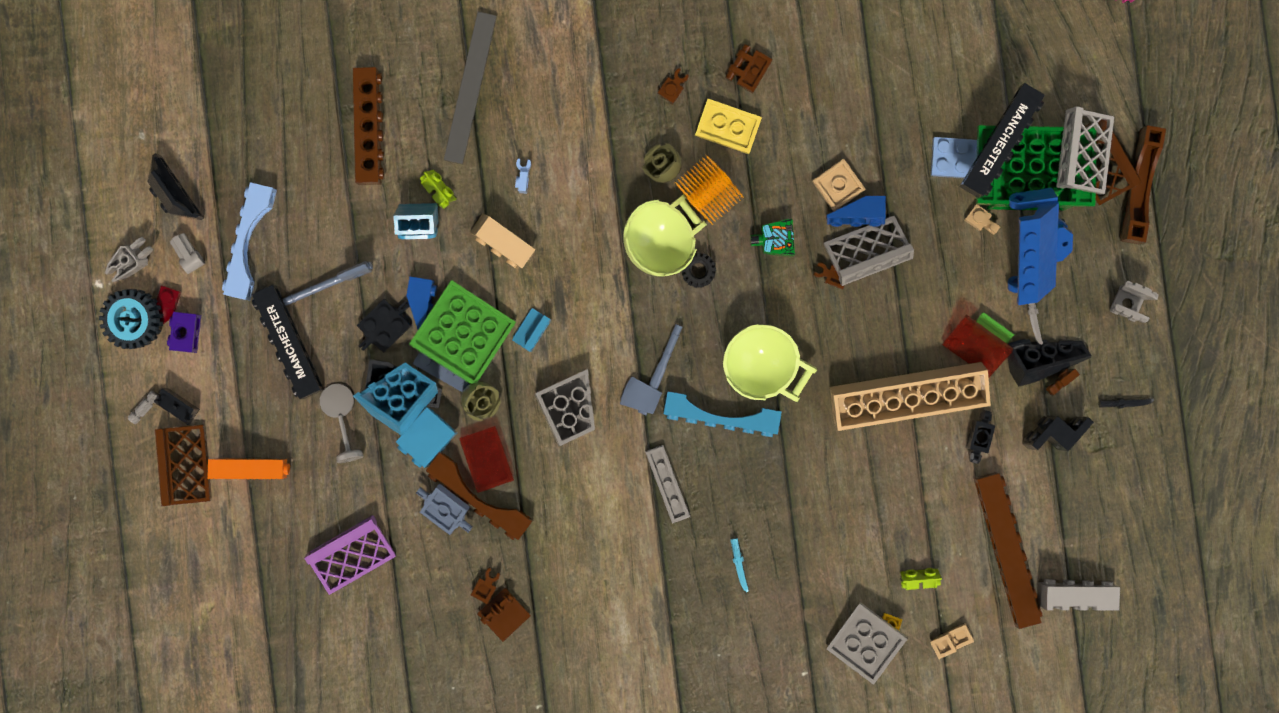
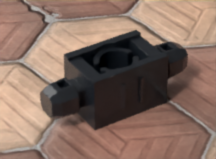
M982 410L980 413V421H972L966 445L967 449L972 450V453L969 455V461L979 464L981 461V452L989 453L995 425L989 424V421L992 419V412ZM982 431L985 437L982 442H979L977 434ZM974 443L981 444L983 447L974 445Z

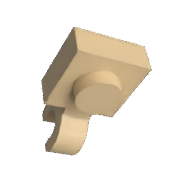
M978 204L974 206L965 218V221L978 231H981L984 227L994 235L1000 229L999 225L989 220L992 215Z

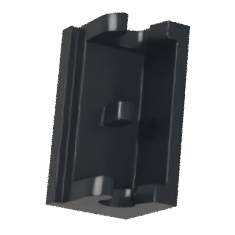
M162 388L159 392L161 394L160 397L155 399L154 403L185 424L190 425L200 409L169 388Z

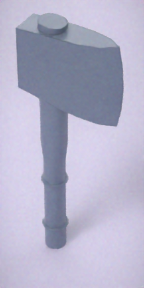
M364 261L337 273V276L283 298V302L285 305L293 302L296 303L300 299L345 280H353L372 272L373 266L371 262Z
M675 325L649 385L631 377L623 391L621 405L637 409L639 413L644 415L654 413L662 394L657 389L677 339L680 337L682 326Z

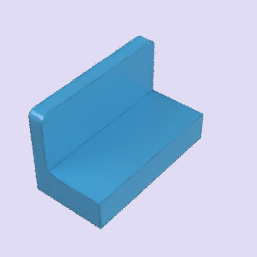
M532 308L512 340L529 352H532L551 319Z

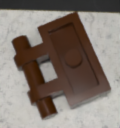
M744 44L743 48L737 52V58L733 65H730L727 69L728 73L725 78L732 81L735 75L740 77L737 85L753 94L773 59L757 50L753 56L749 55L751 47ZM743 61H746L748 65L745 70L739 69Z

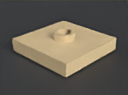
M842 159L812 181L833 212L866 190L845 159Z

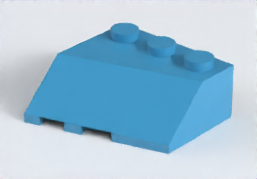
M403 363L386 374L383 379L376 383L373 382L367 389L361 393H356L353 397L373 417L402 436L435 397L438 390L434 381L407 363Z

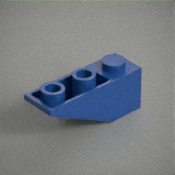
M865 196L828 214L827 224H831L834 227H839L843 224H850L854 227L861 226L862 224H870L873 227L881 226V224H885L886 196Z
M409 277L406 296L417 329L419 330L434 307V304H431L432 296H436L437 285H434L435 281Z

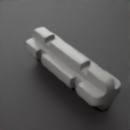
M150 391L147 399L144 398L134 409L135 412H131L128 416V420L133 424H137L141 420L140 417H143L153 407L152 404L155 399L159 398V395L154 391Z

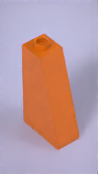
M208 459L207 479H285L290 473V464L287 463V459Z

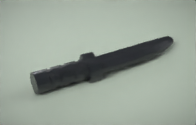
M1118 398L1117 400H1099L1098 405L1099 407H1117L1122 409L1124 407L1148 405L1154 399L1124 400L1123 398Z

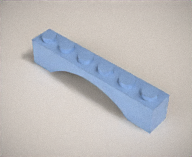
M250 183L249 187L245 189L244 196L246 201L240 210L242 218L240 224L236 227L237 239L236 243L232 244L231 253L233 255L227 265L228 276L222 285L223 295L251 301L255 282L248 265V245L257 223L266 213L273 209L277 190L272 187Z

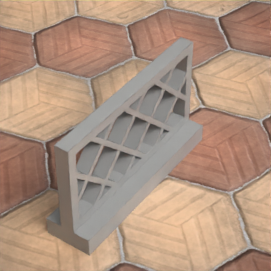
M1081 107L1066 110L1057 179L1058 188H1071L1105 194L1114 116L1086 111ZM1083 116H1087L1091 122L1086 128L1082 123ZM1101 119L1107 120V126L1104 131L1098 125ZM1093 126L1099 134L1094 139L1088 132ZM1083 134L1089 142L1084 147L1079 142L1080 136ZM1099 138L1104 142V148L1101 151L1095 143ZM1090 146L1096 152V155L1092 158L1085 151ZM1082 154L1085 160L1087 161L1082 166H1080L1077 161L1078 155ZM1098 157L1102 162V167L1099 170L1093 163ZM1088 165L1094 172L1089 178L1083 171ZM1078 173L1084 180L1080 185L1074 184L1075 175ZM1094 177H1097L1100 181L1099 188H1095L1091 183Z
M895 216L885 219V224H881V226L873 227L868 225L824 242V247L834 265L842 286L911 260L914 254V249L908 243ZM893 223L895 230L893 233L883 230L884 226ZM874 231L878 235L874 240L865 237L867 232ZM881 234L891 237L888 244L878 241ZM895 238L902 241L904 246L897 248L891 246ZM849 239H860L858 247L848 244ZM863 241L873 244L871 251L860 248ZM837 244L843 247L839 254L833 252L830 246ZM876 245L886 248L885 252L880 255L873 251ZM845 248L855 251L853 258L843 255ZM858 252L868 255L867 260H856ZM840 259L849 261V267L840 269Z

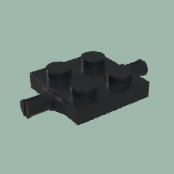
M383 299L356 325L366 337L358 345L359 348L364 351L372 343L383 353L389 349L411 327L402 314L410 305L404 300L396 308L391 306L386 299Z

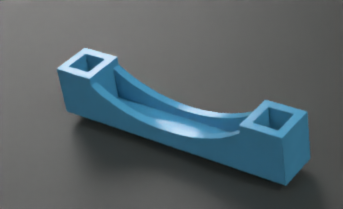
M667 391L663 413L667 415V419L678 421V417L686 418V422L697 424V420L704 421L705 426L716 427V424L724 425L723 429L735 431V427L743 428L742 432L754 434V430L761 431V435L773 437V434H778L781 411L761 408V412L746 417H721L697 408L686 399L687 395Z

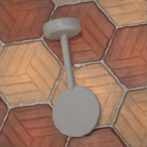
M332 384L326 387L320 396L322 411L330 417L339 419L346 452L337 455V463H346L363 458L361 450H350L343 416L352 410L354 397L352 391L342 384Z

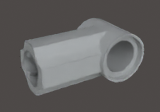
M185 233L177 235L169 241L180 258V265L187 274L205 265L203 257L194 249Z

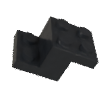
M1043 416L1037 423L1038 427L1034 431L1031 430L1024 437L1025 442L1023 445L1027 449L1039 450L1048 441L1057 450L1069 451L1094 422L1089 417L1077 416L1076 418L1073 417L1066 424L1058 416Z

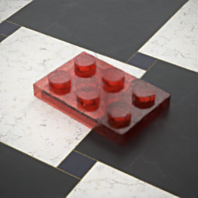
M968 315L964 316L942 343L943 346L968 364L982 362L988 370V378L1013 351L1011 346Z
M496 426L459 438L477 493L514 481Z

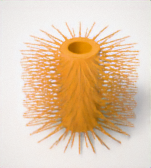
M707 156L713 166L704 158L705 164L699 160L704 169L697 164L701 171H698L696 167L694 169L697 173L692 170L697 179L687 171L699 187L685 174L684 176L689 182L683 177L681 178L688 187L680 180L679 182L684 189L679 184L677 186L691 205L712 224L706 214L713 221L716 222V220L705 207L719 219L716 213L720 215L717 208L723 214L725 213L716 201L729 212L726 206L730 207L727 201L731 205L734 204H732L727 195L735 203L737 202L734 197H737L739 201L741 200L738 195H741L742 198L744 197L721 168H718V165L714 164L715 162Z

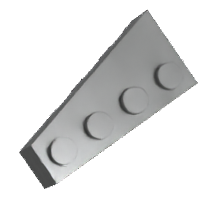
M1044 579V582L1037 583V605L1045 610H1053V608L1069 610V607H1073L1076 610H1089V607H1092V610H1119L1120 587L1113 585L1111 581H1101V584H1094V581L1082 580V584L1075 583V580H1063V583H1056L1054 579Z

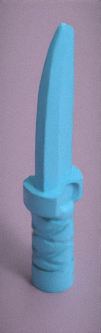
M738 538L730 539L734 556L733 563H735L742 588L748 592L742 566L744 559L741 556Z

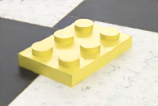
M707 99L695 136L749 154L762 117Z

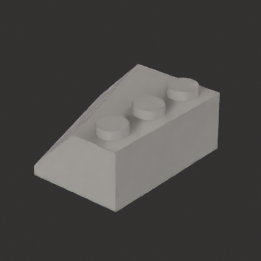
M588 369L535 393L536 400L558 447L595 430Z

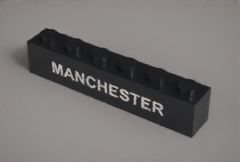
M1026 83L1019 87L960 184V188L979 199L984 195H989L993 188L991 183L994 178L998 179L1002 174L1003 169L1001 167L1004 162H1008L1014 153L1011 150L1014 145H1019L1024 137L1022 132L1025 128L1028 129L1034 121L1032 118L1034 112H1039L1044 102L1042 99L1045 96L1043 93Z
M272 284L253 293L254 299L252 304L256 310H259L262 316L260 321L263 327H267L269 331L268 339L277 349V352H275L277 359L280 363L283 362L285 367L283 371L286 378L291 380L293 384L291 389L294 396L299 399H305L323 391L322 383L287 306L283 302L278 287Z

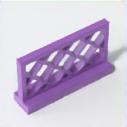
M372 515L308 552L304 559L308 565H311L330 595L396 557V554L377 525L375 517ZM375 529L379 536L378 541L366 540L367 534ZM354 541L362 542L361 552L349 550L351 543ZM365 543L376 546L374 555L363 553ZM378 547L386 548L390 555L384 558L376 556ZM336 551L346 552L344 562L333 559ZM348 553L359 555L357 565L346 562ZM361 557L372 558L371 566H359ZM321 560L329 562L328 570H319L316 563ZM332 563L343 565L341 575L330 572ZM345 566L356 568L355 575L352 577L344 576ZM328 576L340 578L338 585L331 588L327 582Z

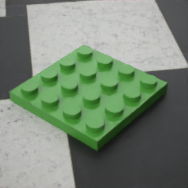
M451 280L409 345L469 384H474L479 381L516 322Z

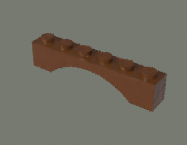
M1147 125L1139 131L1133 168L1142 183L1129 189L1120 237L1122 242L1138 245L1146 243L1149 229L1150 192L1156 165L1164 145L1165 128Z
M439 452L426 469L431 480L436 483L440 481L444 484L443 487L452 494L453 492L460 496V500L467 505H472L475 508L474 512L481 517L484 515L490 519L489 523L497 529L499 527L506 531L504 534L512 540L515 538L519 540L533 521V519L519 509L499 508L479 499L464 483L457 462L443 452Z

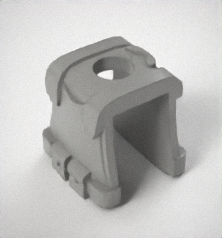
M1124 282L1117 291L1110 312L1126 317L1133 322L1140 321L1146 323L1149 317L1139 313L1144 300H1157L1159 295L1138 283ZM1125 298L1132 301L1130 309L1122 305Z

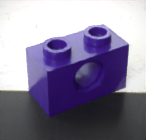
M173 312V316L169 320L171 335L167 338L169 350L197 353L202 315ZM183 327L187 330L185 337L180 335V330Z

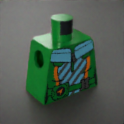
M793 219L762 225L761 234L750 235L751 246H762V253L767 255L795 256Z

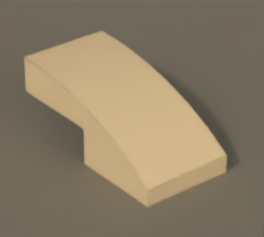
M966 623L936 637L930 643L938 659L955 653L957 649L973 643L974 639Z

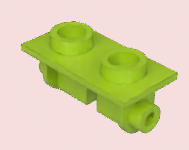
M434 170L424 172L425 175L420 178L421 184L429 194L434 190L436 191L432 198L439 207L442 206L445 209L449 206V202L457 200L452 189L444 184L439 173Z
M926 568L925 570L909 569L900 571L903 580L901 581L902 589H919V583H922L923 589L937 588V586L941 585L940 580H942L938 569Z

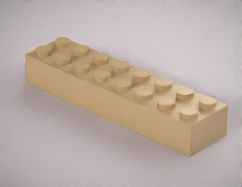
M982 362L830 387L833 420L838 431L991 406L988 370Z

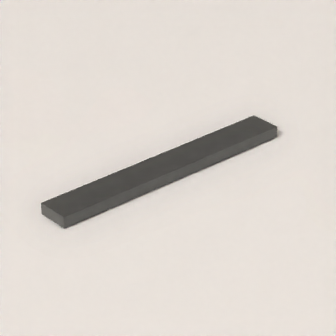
M482 12L477 13L444 161L462 165L464 163L497 16Z

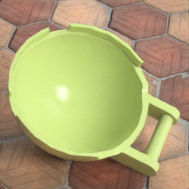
M684 194L670 205L659 200L645 202L635 209L625 224L623 240L626 253L631 262L647 274L653 276L677 274L684 270L693 260L697 250L695 249L694 235L707 224L705 221H701L685 200ZM680 205L695 224V228H691L686 217L675 208L676 206Z
M758 324L742 329L731 339L724 354L723 367L727 381L739 394L754 400H766V398L774 397L781 393L798 402L800 399L799 395L812 373L815 374L817 371L816 367L800 359L798 346L791 336L782 329L772 325ZM801 366L806 370L791 392L786 388L794 380L798 368Z

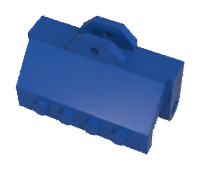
M1052 188L1014 193L1009 197V206L1012 209L1038 208L1034 215L1019 217L1018 276L1010 277L1007 286L1009 291L1018 293V305L1038 303L1056 286V264L1059 261H1063L1073 249V233L1067 229V224L1058 217V197Z

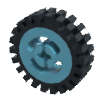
M127 289L114 292V295L107 297L109 300L104 301L103 305H105V308L100 309L103 316H99V320H103V324H100V329H105L103 335L109 336L107 340L110 343L115 342L114 346H121L122 349H136L151 344V341L157 339L156 334L161 332L159 327L163 326V322H160L163 314H159V310H162L161 306H156L158 301L151 299V294L145 293L143 290ZM121 317L141 318L142 321L121 320Z

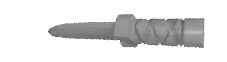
M1031 303L1028 304V315H1030L1035 338L1042 345L1043 341L1037 319L1039 311L1036 309V304Z

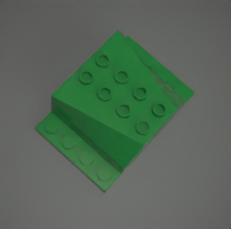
M977 126V156L996 126ZM1030 126L1022 132L1024 137L1019 145H1014L1011 150L1014 152L1011 159L1002 165L1003 172L998 179L994 178L991 183L993 188L989 195H984L980 199L976 197V204L988 205L987 210H1016L1009 206L1010 195L1052 188L1058 197L1059 211H1064L1071 207H1094L1096 193L1057 187L1064 127ZM1090 128L1088 132L1094 139L1097 131L1095 128ZM1084 134L1080 136L1079 142L1084 147L1089 142ZM1092 146L1085 150L1090 158L1096 155ZM1082 154L1078 155L1077 161L1082 166L1087 161ZM1089 165L1083 169L1088 178L1094 174ZM1079 173L1075 175L1074 184L1080 185L1084 182ZM1094 177V178L1091 180V183L1093 184V186H1094L1095 188H1096V177ZM1029 208V209H1022V210L1037 211L1038 208Z

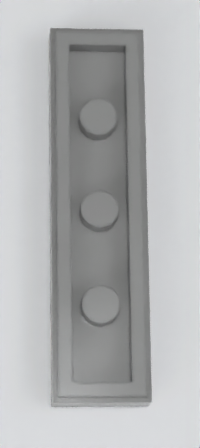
M661 445L645 451L672 524L689 518V512L664 446Z

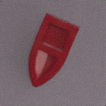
M161 286L157 297L158 302L156 303L157 306H161L162 310H159V314H163V318H160V322H163V324L173 316L182 293L165 286Z

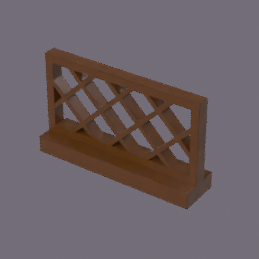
M1101 119L1098 122L1102 131L1106 129L1107 120ZM1112 132L1110 148L1114 158L1109 157V160L1116 161L1118 167L1116 173L1109 171L1107 173L1115 175L1112 186L1106 185L1107 188H1110L1108 197L1100 200L1096 193V201L1099 206L1142 183L1114 132ZM1099 139L1096 141V145H1098V143L1104 144V142L1099 141ZM1119 168L1123 175L1118 174ZM1117 176L1125 178L1129 184L1123 189L1114 187ZM1098 180V183H1096V185H1097L1096 188H1099V184H1100V181H1099V180Z
M204 425L155 429L161 506L211 501L209 479H207L208 466ZM200 429V438L196 443L187 437L191 430ZM177 431L183 437L175 445L169 440V432ZM184 438L193 444L187 453L177 447ZM195 447L202 451V457L197 462L189 456ZM175 449L184 455L178 464L171 460V453ZM186 457L195 464L189 472L179 466ZM196 466L201 468L204 476L199 481L190 475ZM177 468L186 474L179 483L173 479L172 475ZM187 477H190L197 483L190 492L181 485ZM198 485L205 489L206 498H197L192 494ZM180 487L187 495L183 500L175 501L174 492Z

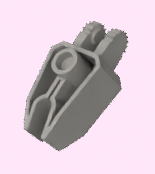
M143 237L138 238L130 245L120 246L107 264L105 274H113L117 271V274L111 280L112 282L124 280L148 265L147 256L153 249L151 246L144 248L143 251L139 249L145 242Z

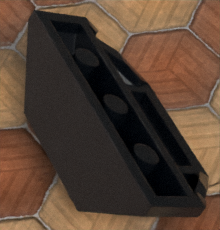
M157 153L153 154L147 182L151 186L149 190L155 198L158 197L162 202L160 206L163 211L180 217L197 220L204 219L163 157Z

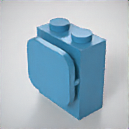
M437 203L399 204L394 214L395 235H398L399 239L435 238L438 233L437 225L439 222Z
M427 407L396 441L399 445L397 448L406 455L408 453L413 457L412 462L419 468L421 466L426 468L458 432L430 407Z

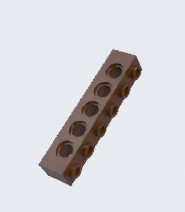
M376 67L353 68L355 183L358 185H382L381 180L384 179V168H381V160H384V150L381 149V141L384 140L383 130H380V122H383V112L380 111L383 95L382 92H379V84H382V73H379ZM371 84L373 86L372 90L365 93L364 87ZM372 103V110L366 112L364 110L365 105ZM368 122H373V128L370 131H366L365 125ZM369 141H373V148L371 150H366V143ZM374 160L373 168L366 169L367 161Z

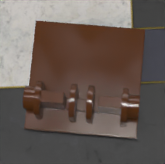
M506 588L477 613L481 618L480 621L484 625L487 624L502 642L531 617Z

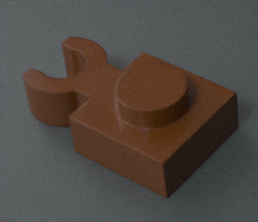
M680 68L675 71L674 79L672 80L668 77L657 92L658 95L672 105L684 90L681 84L687 82L689 78L688 74L684 78L678 77L681 71Z
M817 263V266L821 267L823 271L821 274L814 272L813 275L817 278L826 277L824 283L843 290L845 285H841L834 265L827 269L825 264Z
M1067 368L1058 374L1059 378L1048 386L1046 390L1050 395H1054L1080 374L1076 369Z
M491 567L485 573L486 579L484 580L480 577L471 593V596L485 604H488L497 588L492 583L497 581L501 575L498 572L496 577H491Z

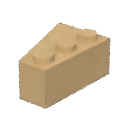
M485 214L481 215L470 233L476 236L475 240L483 246L487 244L492 247L491 252L498 257H501V255L508 259L506 262L514 268L517 266L523 268L535 251L533 247Z

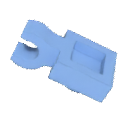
M517 159L516 165L521 172L520 176H516L515 188H518L519 193L527 194L531 161L528 160L527 165L522 167L520 165L521 159Z

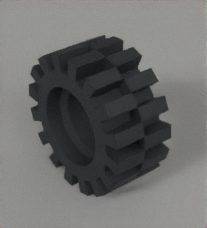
M696 253L692 262L682 270L681 274L684 281L694 288H702L709 285L716 275L715 262L705 253ZM696 263H701L706 268V274L701 278H697L691 273V268Z

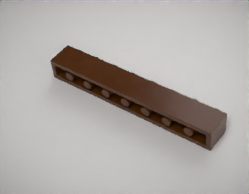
M996 472L973 478L1014 625L1018 629L1040 624L1042 623L1040 617H1043L1040 606H1037L1035 601L1037 593L1030 583V580H1032L1029 568L1026 569V554L1024 550H1021L1019 544L1022 542L1021 536L1015 530L1016 518L1014 513L1010 512V497L1004 491V487H1006L1005 479L1003 476H1000V473Z

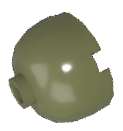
M667 143L663 146L658 144L651 148L644 157V166L642 165L645 174L652 180L660 183L672 181L680 173L682 167L679 153L673 146Z
M478 381L477 383L469 384L463 390L461 406L470 418L483 421V418H490L497 412L501 399L495 387L487 382Z

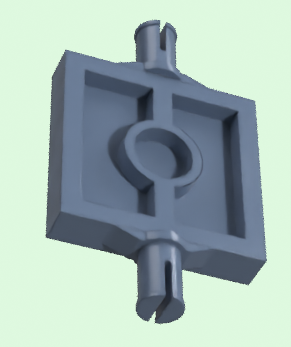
M441 484L430 494L421 487L418 489L416 494L425 500L424 506L420 511L421 514L449 535L459 526L469 533L473 526L464 519L470 506Z

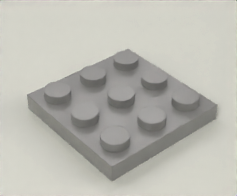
M860 602L827 647V650L874 685L908 637Z

